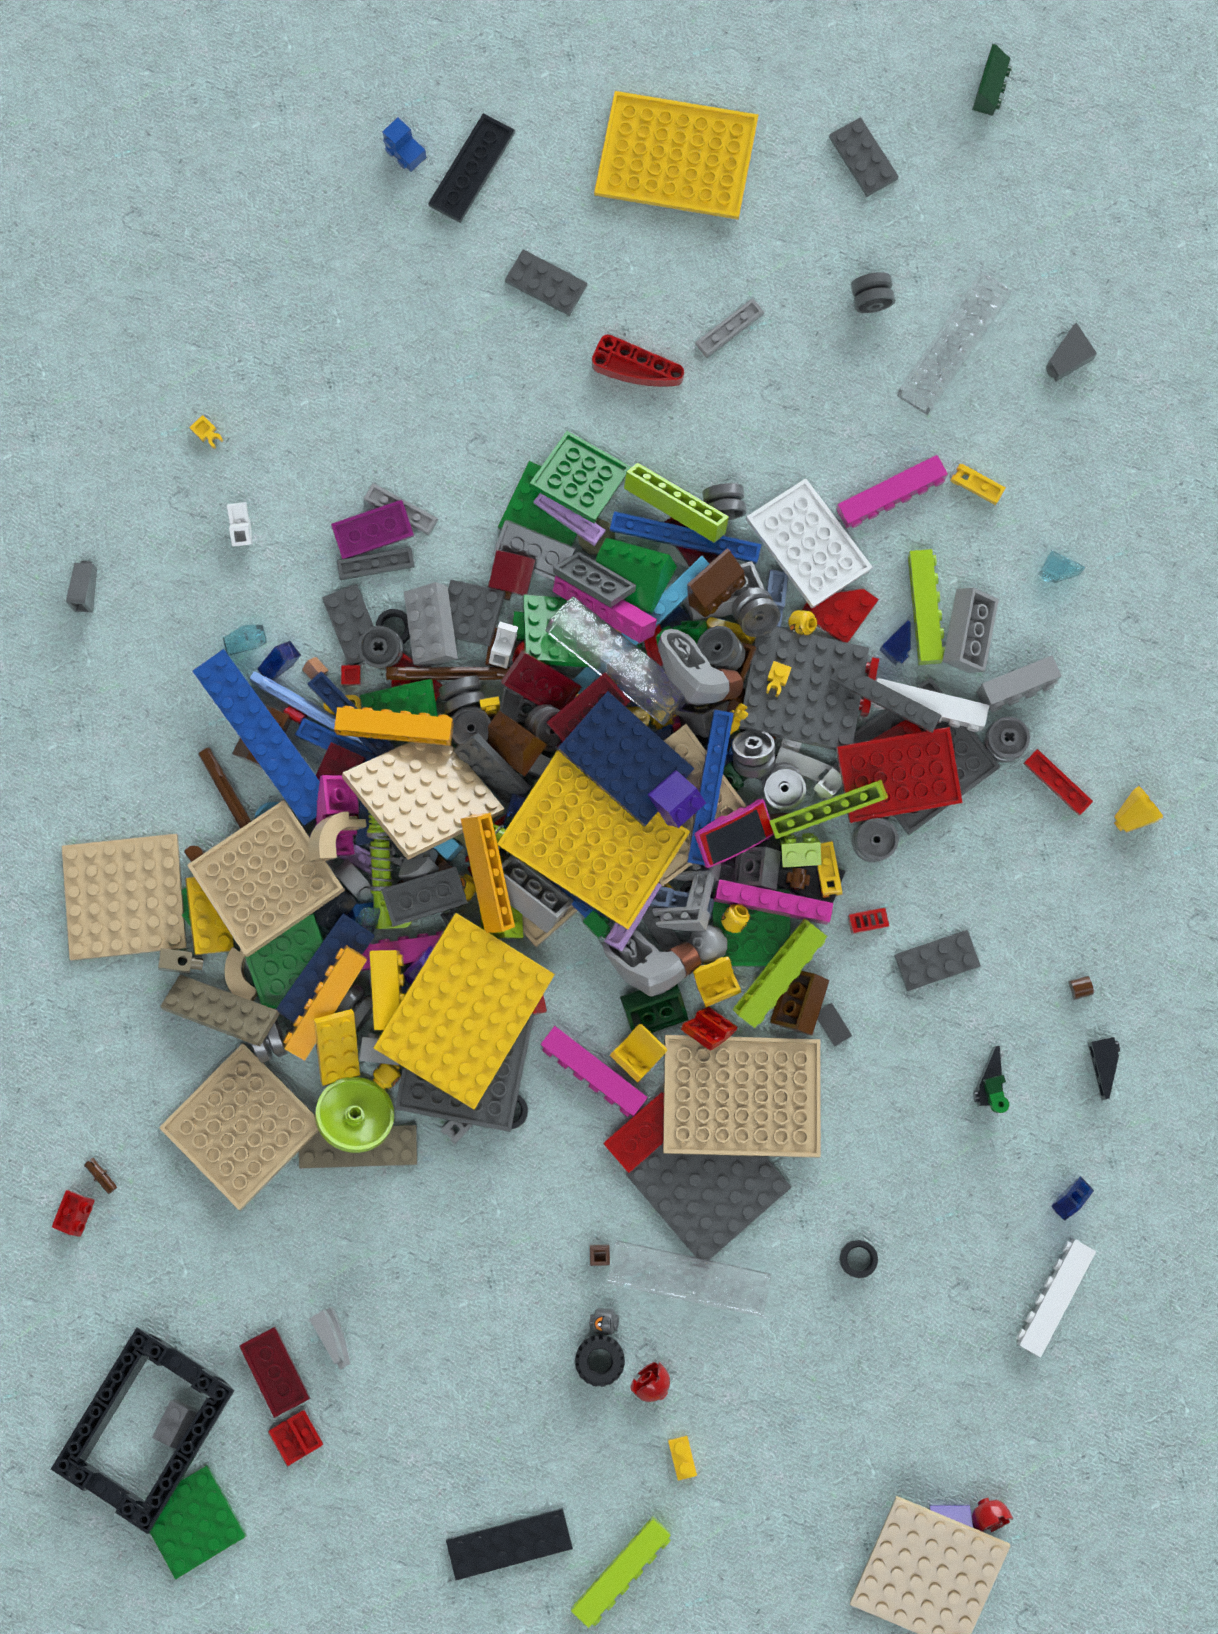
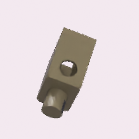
M161 948L158 969L160 971L190 974V969L202 970L204 959L192 957V952ZM180 959H186L187 963L185 965H179L178 961Z

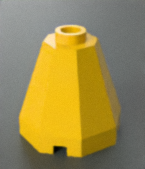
M1138 786L1131 792L1114 816L1116 819L1114 824L1120 832L1124 830L1127 833L1157 823L1164 817L1145 791Z

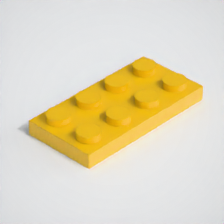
M186 878L194 955L230 952L232 947H234L232 934L196 878Z
M350 1009L314 1019L319 1074L322 1086L342 1078L360 1076L353 1010Z

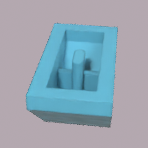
M452 838L434 848L451 862L464 847Z

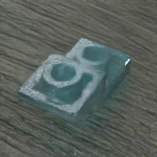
M379 907L362 909L355 921L373 933L380 915Z

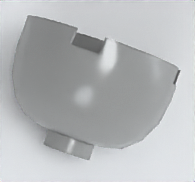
M707 925L706 931H693L689 936L688 942L698 952L701 963L710 964L716 959L724 957L726 953L727 938L724 937L723 931L716 926Z

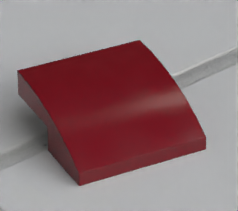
M496 550L488 587L507 591L511 594L528 595L535 559Z

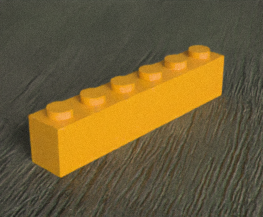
M343 706V708L337 707L334 730L336 735L451 746L454 723L453 719L448 715H438L436 717L430 716L428 713L415 715L408 711L394 713L388 709L373 711L372 708L368 707L354 709L352 706Z
M491 813L473 814L461 818L484 930L487 933H496L515 927Z
M345 946L344 949H339L335 956L337 961L333 966L330 965L324 974L327 977L324 982L318 983L314 990L316 995L313 999H308L304 1006L306 1011L303 1016L299 1015L293 1024L295 1029L292 1033L288 1032L283 1040L285 1043L284 1049L304 1061L316 1044L314 1019L335 1013L367 961L365 956L348 946Z

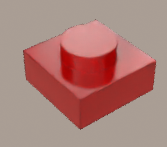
M341 665V685H361V666Z

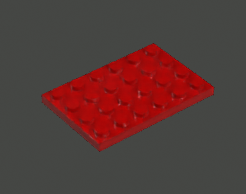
M950 727L935 729L933 733L923 731L836 747L844 793L882 780L888 797L880 802L847 813L849 823L963 803Z

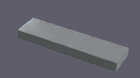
M752 298L696 341L695 345L708 358L764 315V311Z
M374 483L364 497V501L377 508L403 500ZM403 500L411 526L429 536L438 518Z

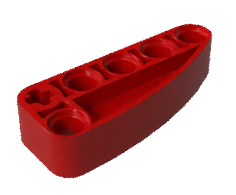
M607 334L602 336L592 356V368L594 371L623 382L645 386L669 387L679 386L684 380V368L681 365L613 335ZM626 350L629 354L624 356L620 352ZM639 358H645L647 361L644 363H640L637 360ZM603 359L605 363L597 364L596 360ZM656 365L663 366V369L656 370L654 367ZM677 372L680 374V377L674 378L671 374Z

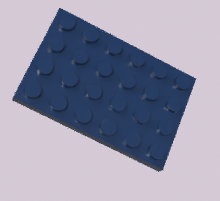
M608 691L557 748L560 753L644 827L658 812L648 794L675 770L685 778L694 770L686 760Z

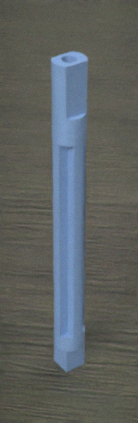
M255 671L249 678L250 682L258 686V688L334 730L336 716ZM344 736L365 746L358 737Z

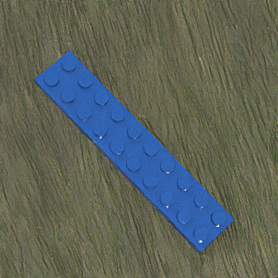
M224 649L192 670V672L296 816L306 826L316 819L320 781Z

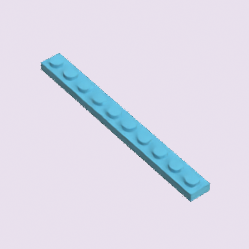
M703 556L662 594L653 613L649 614L657 619L656 627L688 597L687 584L709 565ZM621 633L601 652V668L586 667L573 679V681L582 686L577 694L583 692L597 680L601 672H609L615 668L639 643Z

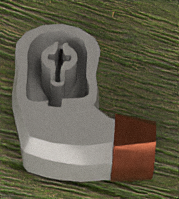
M674 629L664 630L658 643L664 669L669 680L682 692L687 703L704 705L736 698L741 694L743 681L737 671L711 667L695 641L688 634Z
M637 930L633 932L623 951L605 942L602 945L605 955L622 979L648 996L665 993L701 965L698 952L689 942L681 943L670 948L667 952H659Z

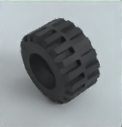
M601 1334L590 1336L578 1347L575 1356V1366L580 1378L587 1384L595 1387L611 1385L615 1380H618L624 1370L625 1357L623 1349L610 1336ZM599 1348L607 1350L612 1358L610 1368L601 1373L593 1371L588 1364L590 1353Z

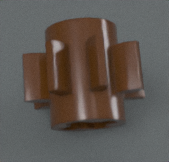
M792 868V873H787L786 883H790V888L804 890V886L809 885L810 875H806L807 870Z

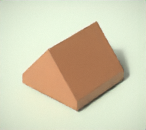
M317 657L308 660L302 668L311 680L321 671L324 674L329 671Z

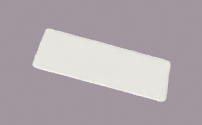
M660 544L658 552L669 554L674 562L689 567L674 545Z

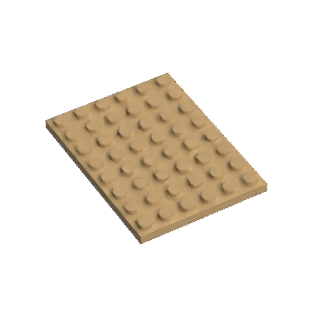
M665 1035L664 1046L667 1048V1052L664 1054L663 1154L821 1157L820 1039L729 1037L721 1045L709 1051L690 1036Z

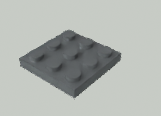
M450 580L448 593L455 639L490 646L506 593L497 589Z

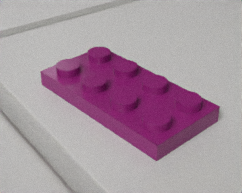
M403 500L331 524L342 559L352 558L414 537Z

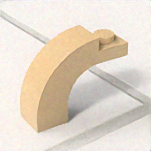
M341 812L320 821L314 828L309 840V861H328L337 858L335 843L338 833L341 830L366 827V820L358 819L357 816L349 817V812Z
M232 947L225 963L227 986L232 994L254 1001L258 993L256 988L245 978V955L241 949L238 951Z

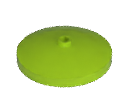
M346 1077L331 1083L321 1093L315 1109V1121L322 1137L335 1148L351 1153L366 1152L379 1146L388 1137L394 1123V1107L386 1091L375 1082L361 1077Z

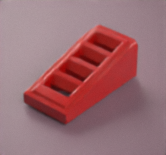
M885 908L858 912L847 916L852 935L889 927ZM878 913H881L883 924H879ZM870 915L874 916L876 925H872ZM864 916H866V918H867V923H868V926H867V927H865V925H864V920H863V917H864ZM855 918H859L861 928L857 927Z

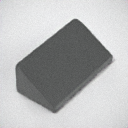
M832 1003L820 1009L818 1021L834 1047L852 1036Z

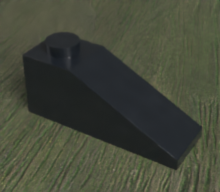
M1115 1037L1088 1043L1101 1100L1110 1099L1117 1068L1120 1045L1118 1041H1115Z
M1000 1046L992 1048L976 1090L973 1092L974 1102H977V1106H990L982 1080L1002 1075Z

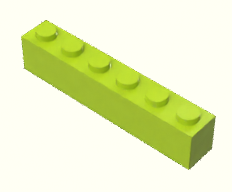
M639 463L626 472L625 490L714 543L726 533L729 518L727 515Z
M932 549L909 551L907 557L918 665L941 664L945 646L942 647L941 640L944 639V630L940 628L942 611L938 610L940 592L936 590V584H938L939 579L938 573H935L934 566L937 565L936 555H933Z
M882 780L770 820V824L775 838L778 839L880 802L888 797Z
M804 918L732 1010L756 1028L757 1025L763 1022L767 1012L774 1008L779 997L788 990L790 983L800 975L802 968L812 960L813 954L817 949L824 945L825 939L828 936Z
M652 1516L571 1607V1612L588 1628L591 1625L596 1626L602 1619L601 1614L604 1610L607 1609L609 1611L616 1603L614 1599L619 1594L623 1595L629 1589L628 1583L633 1578L637 1580L643 1573L642 1568L646 1563L650 1565L657 1557L655 1553L660 1547L664 1549L670 1543L669 1537L671 1533Z

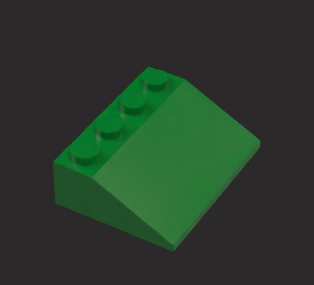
M610 538L605 539L596 558L597 563L636 585V591L623 600L649 614L653 613L677 568L669 554Z

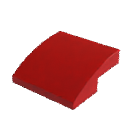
M708 1006L697 1011L694 1019L683 1023L681 1030L711 1051L733 1035L738 1027Z
M305 1410L300 1411L267 1431L287 1467L324 1445Z

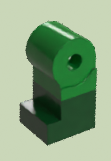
M999 1075L982 1080L991 1110L995 1113L1006 1112L1010 1104L1004 1096L1001 1085L1006 1083L1005 1076Z

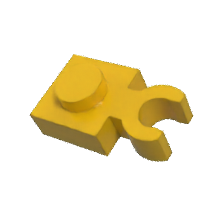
M204 415L189 427L202 442L208 439L213 449H216L213 443L215 439L223 442L221 435L214 433L217 430L216 427Z
M773 661L767 681L771 682L766 688L767 694L771 688H774L777 691L775 696L778 697L780 695L781 686L785 687L792 667Z
M742 703L737 706L736 710L732 709L730 711L734 713L730 735L738 730L740 721L748 716V713L745 712L747 706Z

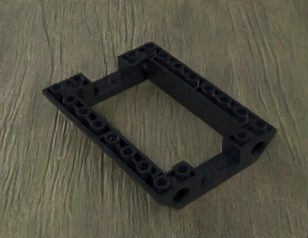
M136 1327L51 1467V1470L82 1491L89 1490L116 1508V1514L146 1534H149L235 1390L224 1379L161 1338ZM148 1359L157 1366H164L192 1384L191 1388L199 1393L206 1394L209 1398H206L144 1501L87 1463L86 1460Z

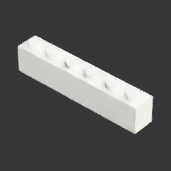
M880 678L876 679L877 682L941 714L942 717L938 723L943 721L949 723L948 725L952 727H968L967 730L972 732L982 731L985 727L989 705ZM871 702V704H873L875 708L884 709L883 707Z
M1071 1239L1070 1242L1067 1241L1062 1250L1064 1254L1061 1259L1058 1258L1053 1267L1055 1271L1052 1277L1049 1276L1047 1278L1043 1294L1040 1293L1036 1298L1035 1304L1037 1306L1033 1312H1029L1025 1320L1027 1325L1024 1330L1021 1329L1016 1337L1018 1340L1017 1345L1038 1357H1041L1096 1253L1095 1250L1075 1239Z

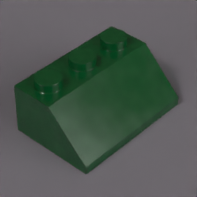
M992 44L972 108L974 111L992 116L995 109L999 110L1002 99L999 96L1000 93L1004 94L1007 85L1004 79L1009 77L1012 66H1009L1011 58L996 44Z
M678 984L665 993L655 996H648L641 990L620 997L631 1032L639 1024H642L650 1033L689 1020Z

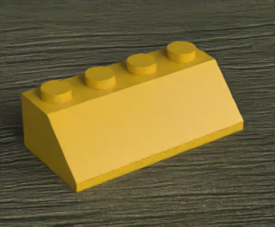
M397 950L370 951L374 1030L383 1031L405 996V993L402 994L405 978L404 974H401V966H403L404 960L403 955Z

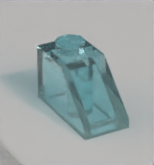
M1051 550L1038 575L1042 576V579L1047 582L1056 583L1081 575L1085 567Z
M244 625L223 637L225 650L229 656L257 649L267 643L263 625Z

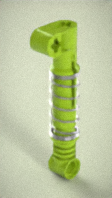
M372 814L368 815V818H371L369 820L371 824L367 829V836L374 839L367 846L370 848L368 857L371 858V864L368 867L372 870L369 878L372 879L370 892L373 894L375 929L408 927L412 921L395 927L392 926L381 890L394 886L392 884L394 880H391V872L394 871L391 869L390 862L393 861V859H390V851L393 850L389 844L391 838H387V833Z

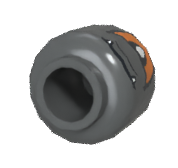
M597 1308L594 1314L590 1315L589 1326H593L594 1333L612 1335L614 1331L618 1330L619 1315H616L613 1309Z

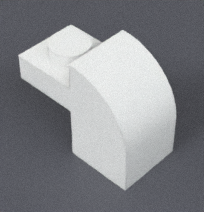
M247 503L228 504L229 531L232 547L251 544L252 530Z
M499 622L495 642L490 654V664L503 668L508 667L515 646L518 627Z
M835 764L813 788L820 798L825 800L833 798L843 787L839 764Z

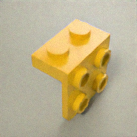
M729 957L718 958L714 962L701 965L693 971L696 986L705 1007L742 993L733 974Z
M639 1024L610 1056L638 1083L664 1056L667 1048L642 1024Z

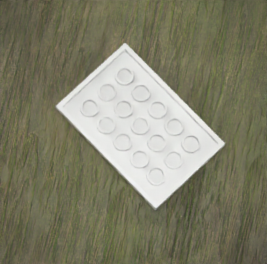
M807 479L799 482L746 517V521L812 609L873 568Z

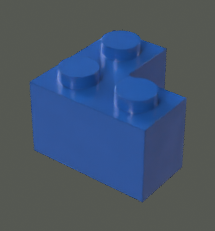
M399 117L382 131L385 151L391 157L395 156L403 169L407 168L412 172L427 158L425 149L412 137L411 129Z

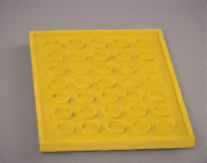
M615 91L594 196L739 220L759 115Z
M557 750L497 845L628 930L690 831L683 826L677 828L667 825L659 812L644 827Z
M455 913L373 1049L468 1107L475 1109L555 974Z

